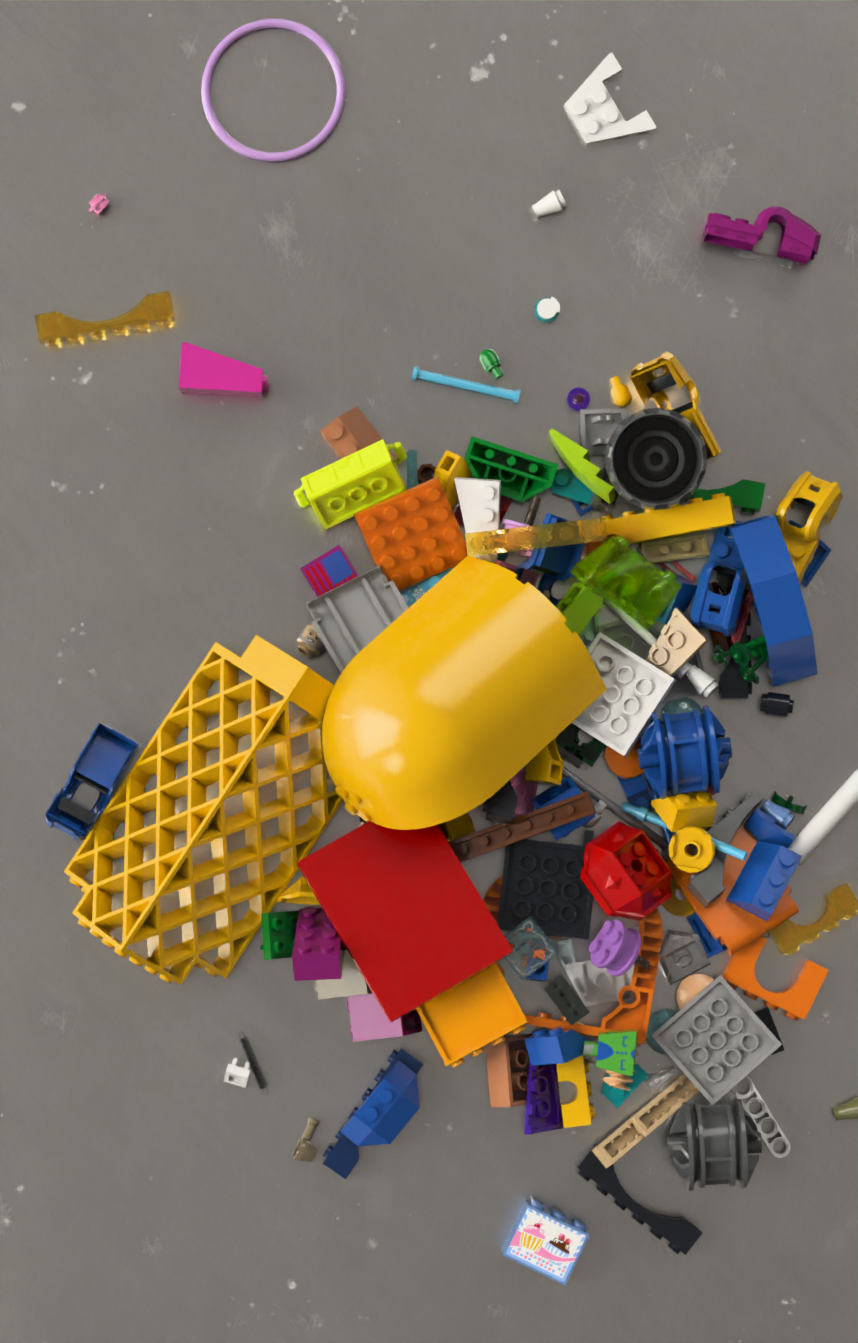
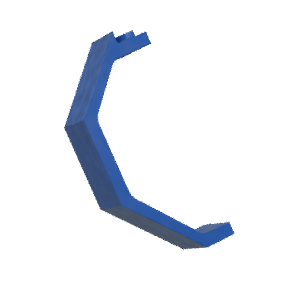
M770 514L728 526L730 536L735 541L752 589L767 646L769 665L766 666L768 676L772 679L773 686L818 674L813 633L799 580L776 517Z

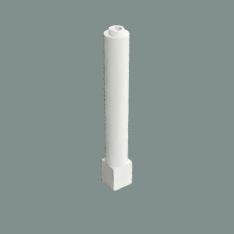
M858 768L801 830L788 847V849L802 856L798 863L799 865L805 862L858 803Z

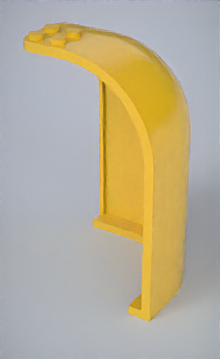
M468 555L364 647L345 667L337 679L326 705L322 724V749L327 770L336 785L335 790L345 801V808L351 815L356 814L367 822L371 821L386 828L399 830L426 828L457 818L493 796L607 690L586 646L577 632L571 633L564 624L567 619L529 582L524 585L517 580V574L502 566Z

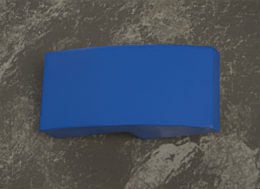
M757 808L744 823V826L761 842L778 844L788 848L794 841V834L776 825V818Z

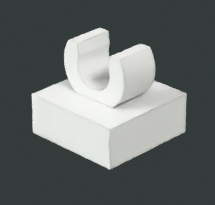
M234 1058L232 1064L227 1066L224 1082L246 1088L250 1070H248L249 1062L246 1061L243 1068L236 1066L237 1058Z

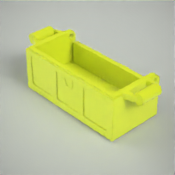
M382 439L302 477L303 485L294 491V496L302 508L310 505L313 507L326 530L353 517L355 513L406 491L407 488L398 465L407 459V454L400 442L386 445ZM394 449L398 459L394 460L389 450Z

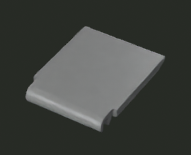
M380 566L306 603L314 618L312 626L340 675L349 662L364 647L409 608L393 580L388 582Z

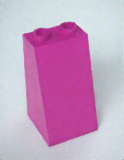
M182 342L179 389L182 394L264 398V393H268L269 379L268 376H265L263 369L187 342Z

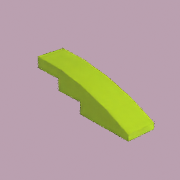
M551 428L549 431L551 443L564 463L592 492L611 504L616 498L614 487L603 481L601 468L590 462L588 450Z

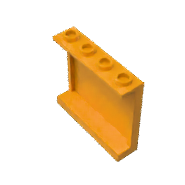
M497 963L416 1009L445 1062V1066L451 1065L452 1068L464 1063L463 1058L470 1054L475 1057L485 1051L484 1046L490 1043L495 1046L505 1041L504 1036L512 1032L516 1035L525 1030L526 1027L524 1025L529 1023Z

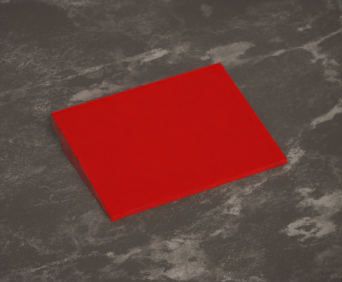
M369 821L296 863L390 1023L484 972L490 966L510 956L513 952L438 825L420 829L399 830L386 828Z

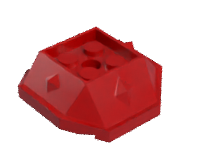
M618 821L586 844L584 867L581 870L580 878L607 916H620L640 921L672 897L670 888L672 871L643 830L629 827Z

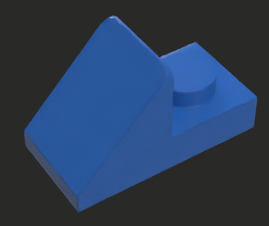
M642 774L629 779L617 777L629 804L639 808L643 806L650 809L651 812L655 810L651 805L653 799Z

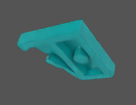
M569 468L557 469L551 486L552 494L589 505L593 492Z

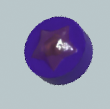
M583 388L572 389L567 397L568 406L574 411L586 409L590 402L589 393Z

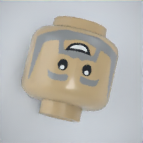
M307 625L297 638L298 650L311 659L313 657H320L326 649L313 626Z

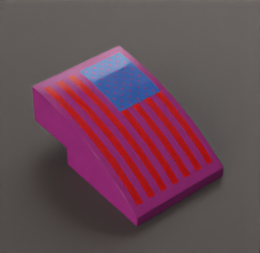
M340 545L300 568L317 597L358 577Z

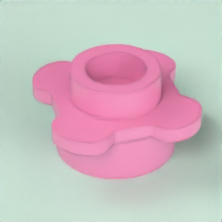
M97 193L89 202L91 205L89 211L99 214L109 203V200L105 197L107 194L103 193L100 196Z

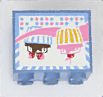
M532 1198L531 1202L525 1200L502 1247V1255L566 1285L588 1240L589 1232L586 1224L576 1219H573L571 1222L566 1219L564 1213L556 1209H552L550 1212L545 1209L543 1203Z

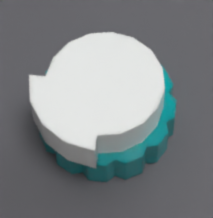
M552 296L551 298L545 297L540 299L535 305V316L544 323L554 321L560 314V304L557 299Z

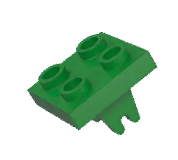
M299 911L261 913L262 925L260 927H262L263 945H260V950H264V960L292 957Z

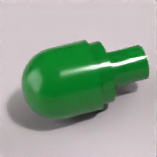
M492 349L483 350L480 354V362L488 373L492 372L496 379L501 378L504 374L500 369L502 364L497 353Z

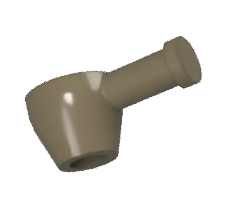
M309 1118L305 1132L294 1149L293 1159L312 1162L315 1158L317 1148L310 1141L320 1122Z

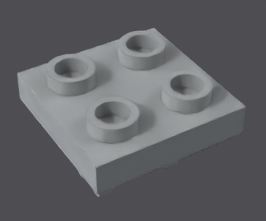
M626 408L580 410L581 447L588 450L589 456L606 454V447L610 436L619 423L626 418Z

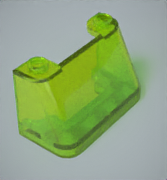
M618 535L617 538L612 536L577 562L570 572L586 588L598 592L624 610L630 617L636 618L640 625L649 630L682 586L676 581L678 576L669 569H666L664 572L628 546L630 543L622 536Z

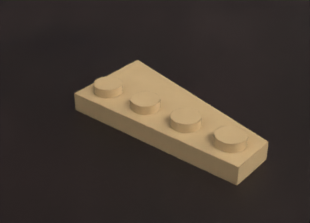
M676 607L671 614L670 620L664 625L660 632L661 635L656 643L652 645L645 661L671 677L708 642V639Z

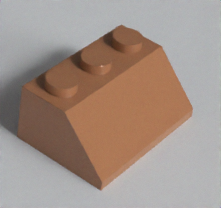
M357 406L340 415L320 430L321 435L340 459L382 440ZM389 450L394 460L398 459L395 456V454L391 450Z
M533 1033L504 1036L505 1041L495 1046L492 1043L485 1046L491 1107L526 1105L529 1055L524 1039L533 1035Z

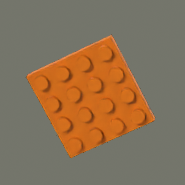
M438 477L354 514L376 566L381 567L383 575H386L388 582L393 580L399 591L458 565L464 558L470 555L469 548Z

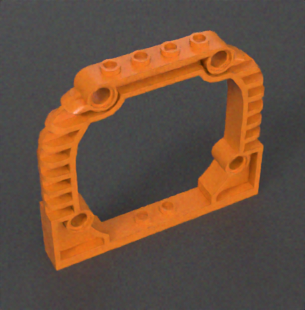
M503 875L491 885L483 899L496 923L498 921ZM658 908L639 921V933L642 940L639 956L650 962L649 970L637 964L634 965L631 985L625 986L619 991L618 1001L620 1005L609 1015L602 1018L601 1028L577 1023L570 1025L563 1016H561L559 1021L551 1019V1014L539 1012L537 1017L525 1015L529 1022L526 1025L550 1029L562 1027L563 1030H574L579 1034L599 1037L600 1032L637 1029L636 1043L645 1045L663 938V925ZM497 964L505 978V971L503 967ZM626 991H633L636 994L634 1003L627 1004L624 1002L623 995Z

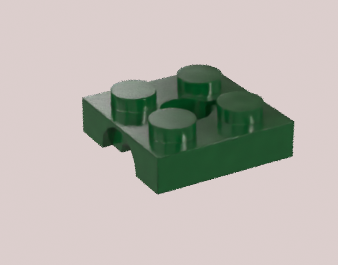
M570 723L557 736L556 744L590 767H593L606 745L594 737L589 743H582L581 746L578 745L580 742L578 738L580 728Z

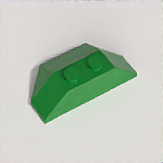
M471 436L464 458L474 478L501 480L500 495L520 502H524L550 488L559 465Z

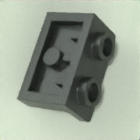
M562 974L544 988L570 1025L575 1024L589 1013V1010Z

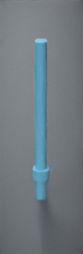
M623 802L621 806L622 811L636 816V819L643 822L649 821L670 830L661 817L651 813L650 809L643 806L639 808ZM712 838L715 843V849L743 861L746 860L748 852Z

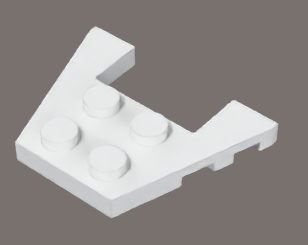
M612 52L608 54L564 104L565 109L587 145L627 135L632 136L646 131L651 132L657 128L647 110L625 121L603 84L606 80L622 72V68Z
M639 926L633 927V929L639 932ZM571 939L551 943L555 954L585 1006L618 1001L619 991L623 987L631 985L635 963L623 975L613 976L607 972L606 968L594 966L591 960L575 962ZM631 991L624 993L623 1000L631 997Z

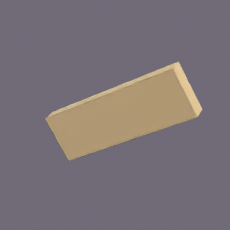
M706 533L639 543L640 550L646 559V563L643 566L704 558L710 555Z

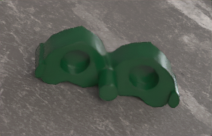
M776 791L774 792L771 800L775 804L785 807L794 813L804 814L807 806L792 804L793 796L790 795L788 801L776 794Z

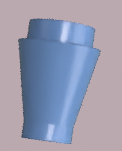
M768 799L760 808L761 811L776 818L775 824L785 830L795 818L791 810Z

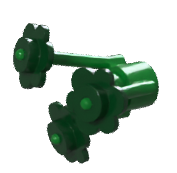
M764 635L745 644H740V642L736 641L730 647V650L725 652L718 643L716 644V651H713V654L718 664L722 663V666L726 669L727 660L725 657L732 654L734 661L740 663L739 670L742 678L749 683H759V677L755 674V671L764 661L768 660ZM749 652L755 658L760 657L752 668L747 666L748 661L751 659L748 654Z

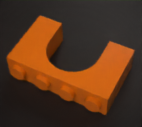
M761 936L730 956L721 975L734 990H736L737 986L746 990L744 995L754 1000H757L758 997L766 1000L764 1005L777 1011L778 1007L786 1010L785 1016L795 1021H798L799 1017L805 1020L829 971L806 959L791 987L781 992H769L760 986L755 977V964L767 941L766 938Z

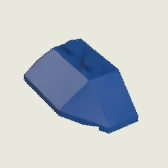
M398 1060L340 1132L357 1146L391 1144L420 1108L417 1074Z

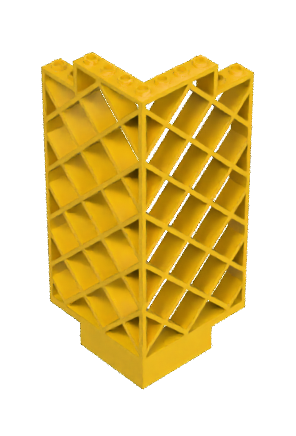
M257 635L241 658L215 642L91 832L64 870L71 877L69 881L81 888V891L85 893L72 914L79 918L77 923L88 930L91 928L89 932L97 938L101 939L103 937L102 942L112 949L116 947L114 952L121 957L126 958L127 955L130 956L129 960L139 967L142 964L146 965L144 968L155 976L157 973H160L159 977L169 984L174 981L182 985L194 965L199 969L203 966L206 967L204 970L215 978L217 975H220L226 979L262 925L261 913H270L277 902V897L284 892L299 869L296 863L307 857L343 802V798L335 790L336 785L333 780H327L326 763L322 749L323 718L334 685L306 665ZM238 670H243L252 676V679L238 685ZM220 679V693L207 698V691L213 682ZM272 689L284 697L283 700L270 705V690ZM252 699V713L238 719V704ZM289 701L308 714L289 722ZM220 713V727L207 732V718ZM189 726L188 741L176 746V738L183 728ZM308 732L309 751L291 757L290 738ZM252 733V747L238 753V739ZM274 745L275 764L257 770L256 751ZM220 747V762L206 767L207 752ZM188 760V775L175 780L176 765ZM310 768L311 786L293 793L292 774ZM157 774V788L145 793V785L152 775ZM276 781L277 799L259 805L258 787ZM219 782V797L206 802V787ZM242 793L244 811L225 818L224 800ZM188 795V810L175 815V800ZM312 804V814L306 824L295 828L294 810ZM156 808V823L144 828V813ZM278 816L279 834L261 841L260 823ZM125 821V836L113 841L115 830L121 822ZM245 829L246 847L227 853L226 835ZM187 830V845L174 851L175 834ZM211 841L212 860L193 866L192 848ZM156 843V858L143 863V848ZM280 852L281 862L275 871L264 875L263 858ZM125 856L124 872L112 876L113 860ZM247 864L248 882L230 888L229 871ZM94 868L92 885L84 877L89 870ZM213 877L214 895L195 902L194 884ZM155 878V894L142 899L143 883ZM179 890L180 908L161 915L159 898ZM124 891L123 908L111 912L112 895ZM249 899L250 909L244 918L232 923L231 906ZM216 912L217 929L198 936L197 919ZM123 926V942L121 943L110 932ZM182 926L183 942L163 950L162 933ZM147 939L148 957L142 956L128 948V946ZM218 947V957L214 963L199 956L203 952Z

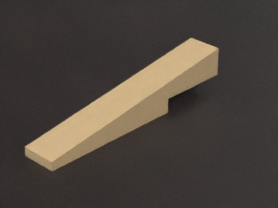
M682 1074L593 1148L592 1152L605 1168H608L681 1107L682 1102L690 1100L699 1090L685 1074Z

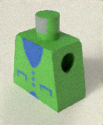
M637 1029L600 1032L598 1042H584L583 1055L597 1056L596 1067L633 1076Z

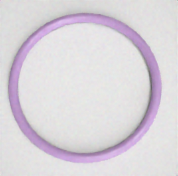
M262 19L235 29L217 45L209 57L203 73L201 94L207 119L215 133L225 144L249 158L278 162L303 156L314 150L328 138L341 117L345 104L346 84L339 58L322 36L309 27L294 21ZM264 28L289 29L310 38L326 54L336 77V103L326 126L308 143L285 152L257 151L237 142L225 131L218 121L211 102V79L214 68L223 52L243 35Z

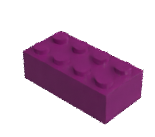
M306 907L299 909L292 953L294 980L341 979L345 946L323 908Z

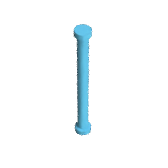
M414 366L412 380L418 378L514 400L513 403H518L521 392L518 389L512 391L419 370L417 366Z

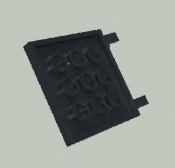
M584 830L583 846L527 839L506 846L497 921L500 930L515 931L523 927V924L527 921H531L534 926L533 931L541 935L589 940L594 896L580 876L581 870L584 867L586 844L594 838L593 830ZM527 923L524 926V930L520 929L516 932L525 933L527 928H532V925Z

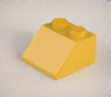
M702 791L667 796L663 800L659 798L651 801L652 807L671 832H676L687 826L699 828L712 827L717 809V803L708 792Z

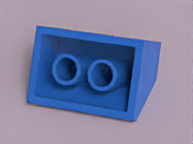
M757 841L727 901L768 922L802 856L782 845Z

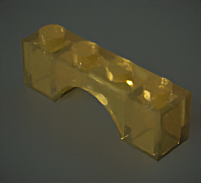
M843 883L825 894L826 906L824 913L815 923L801 926L787 919L768 932L781 954L787 953L788 956L792 955L800 949L798 945L805 941L808 944L820 937L818 935L819 932L824 929L829 932L839 925L837 921L845 917L848 920L858 914V900L847 883Z

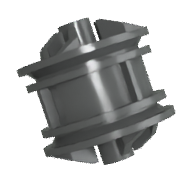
M741 1099L735 1100L732 1109L730 1102H724L723 1105L700 1106V1104H694L693 1111L689 1108L688 1102H682L670 1129V1135L682 1136L667 1137L668 1158H673L672 1165L679 1176L685 1178L688 1191H693L694 1184L697 1181L699 1188H705V1185L717 1184L735 1186L736 1179L739 1181L741 1188H747L759 1160V1155L748 1154L762 1153L761 1133L756 1132L757 1126L750 1114L744 1111Z

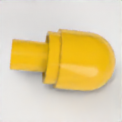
M618 375L610 378L614 387L611 389V394L615 403L620 407L628 406L632 401V395L628 386L621 383Z

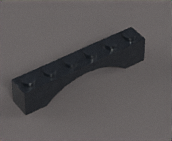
M716 571L719 590L724 595L730 594L736 575ZM746 585L743 593V604L748 595L746 596L747 592L750 591V589H746ZM750 612L745 625L743 623L735 635L736 637L744 625L740 644L751 641V635H747V626L751 625ZM732 655L727 668L718 677L719 700L748 699V694H752V682L749 683L742 678L739 670L740 663H736ZM750 659V661H748V665H747V666L750 667V668H752V661H751V659Z
M510 780L484 802L482 812H486L485 820L513 825L518 796Z
M593 1144L576 1165L579 1169L578 1174L586 1181L592 1179L598 1185L595 1188L603 1195L607 1196L608 1193L615 1198L614 1203L622 1210L628 1208L634 1214L631 1217L641 1225L644 1222L651 1227L650 1232L661 1240L664 1237L670 1243L667 1246L675 1253L679 1254L682 1252L686 1255L703 1234L702 1231L684 1216L658 1214L637 1203L626 1193L620 1184L614 1170V1165L612 1164L605 1168L592 1152V1149L596 1147Z

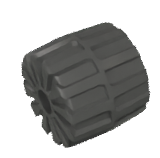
M643 409L625 418L613 431L606 447L605 467L614 489L625 500L643 509H668L681 504L698 489L707 467L706 445L695 425L685 416L670 409ZM653 452H658L662 456V462L657 466L649 462V457Z

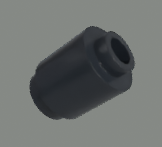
M762 693L760 712H765L766 715L787 717L788 713L793 711L794 700H791L788 694Z

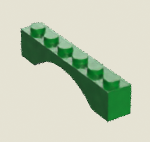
M742 479L733 485L719 489H697L688 499L702 497L703 501L712 499L711 495L725 493V497L730 496L732 498L733 508L741 509L743 514L754 515L755 512L761 510L766 483Z

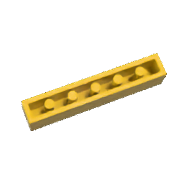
M725 493L711 495V500L703 501L702 497L689 500V504H679L668 509H644V513L636 514L635 511L623 512L622 517L613 518V515L600 517V521L594 522L597 538L617 534L623 542L633 545L644 541L659 540L735 525L736 520L732 498L730 496L725 497Z

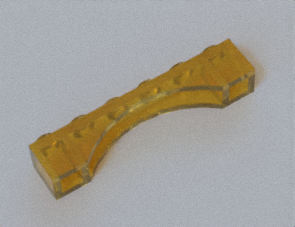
M170 291L148 294L130 311L105 321L77 320L58 311L35 315L39 342L42 345H46V347H55L59 345V342L67 340L68 343L81 342V338L89 336L91 339L103 338L104 334L112 332L113 335L125 334L126 330L134 328L135 331H143L149 329L148 326L157 324L158 327H166L171 325L172 321H176Z
M593 518L466 533L465 539L467 556H480L608 541L606 518Z

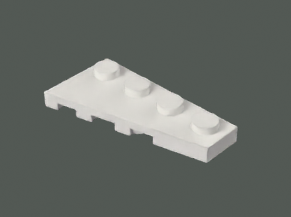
M455 477L454 480L470 555L496 564L499 545L496 539L499 538L501 480Z

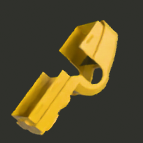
M666 351L652 361L645 364H637L631 372L630 379L643 404L645 405L650 398H653L657 408L670 409L685 416L702 435L706 445L707 459L719 455L721 449L698 407L700 402L698 389L675 356ZM662 368L664 372L657 374L655 370ZM677 384L680 390L685 385L690 395V403L673 409L663 389Z
M808 471L797 478L780 502L776 512V520L795 567L799 583H801L804 573L818 547L820 539L819 526L825 516L828 524H830L843 497L837 482L830 483L812 476V473ZM812 487L819 489V492L811 490ZM796 502L813 508L806 525L802 528L786 521V513L789 506L793 510Z

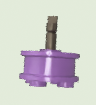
M618 920L606 921L595 940L589 946L592 964L598 968H606L607 972L613 976L623 975L634 963L646 970H649L650 964L647 959L639 956L642 941L640 933L633 928L626 929L625 925Z

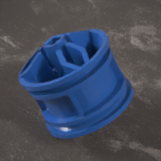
M703 706L700 716L698 710L671 715L664 713L662 714V721L657 718L656 712L652 713L650 725L646 727L641 739V746L637 749L640 769L647 768L644 769V776L661 800L667 798L669 790L672 795L698 791L708 792V785L712 787L713 793H719L720 780L724 777L729 765V759L732 758L730 737H725V729L717 717L710 711L709 706Z

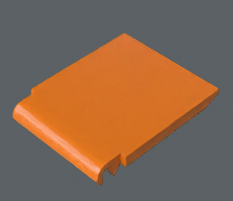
M744 822L738 828L730 845L748 852L747 858L743 861L727 854L723 872V886L726 889L723 895L706 909L687 889L690 883L689 878L694 873L680 870L671 859L666 862L672 871L671 877L715 941L720 939L721 944L727 946L729 950L728 955L730 956L799 912L796 903L789 895L792 890L788 884L768 922L727 901L734 884L757 843L752 833L744 826Z

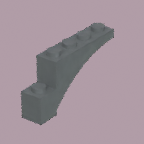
M758 792L752 796L747 794L739 801L740 806L735 810L733 808L727 810L722 815L723 820L718 824L714 821L712 827H707L705 831L712 838L730 845L740 825L761 804L763 797ZM688 844L687 853L689 855H696L698 853L697 846ZM715 849L713 861L702 872L694 873L689 878L690 883L687 887L705 909L723 895L726 889L723 886V872L727 854Z

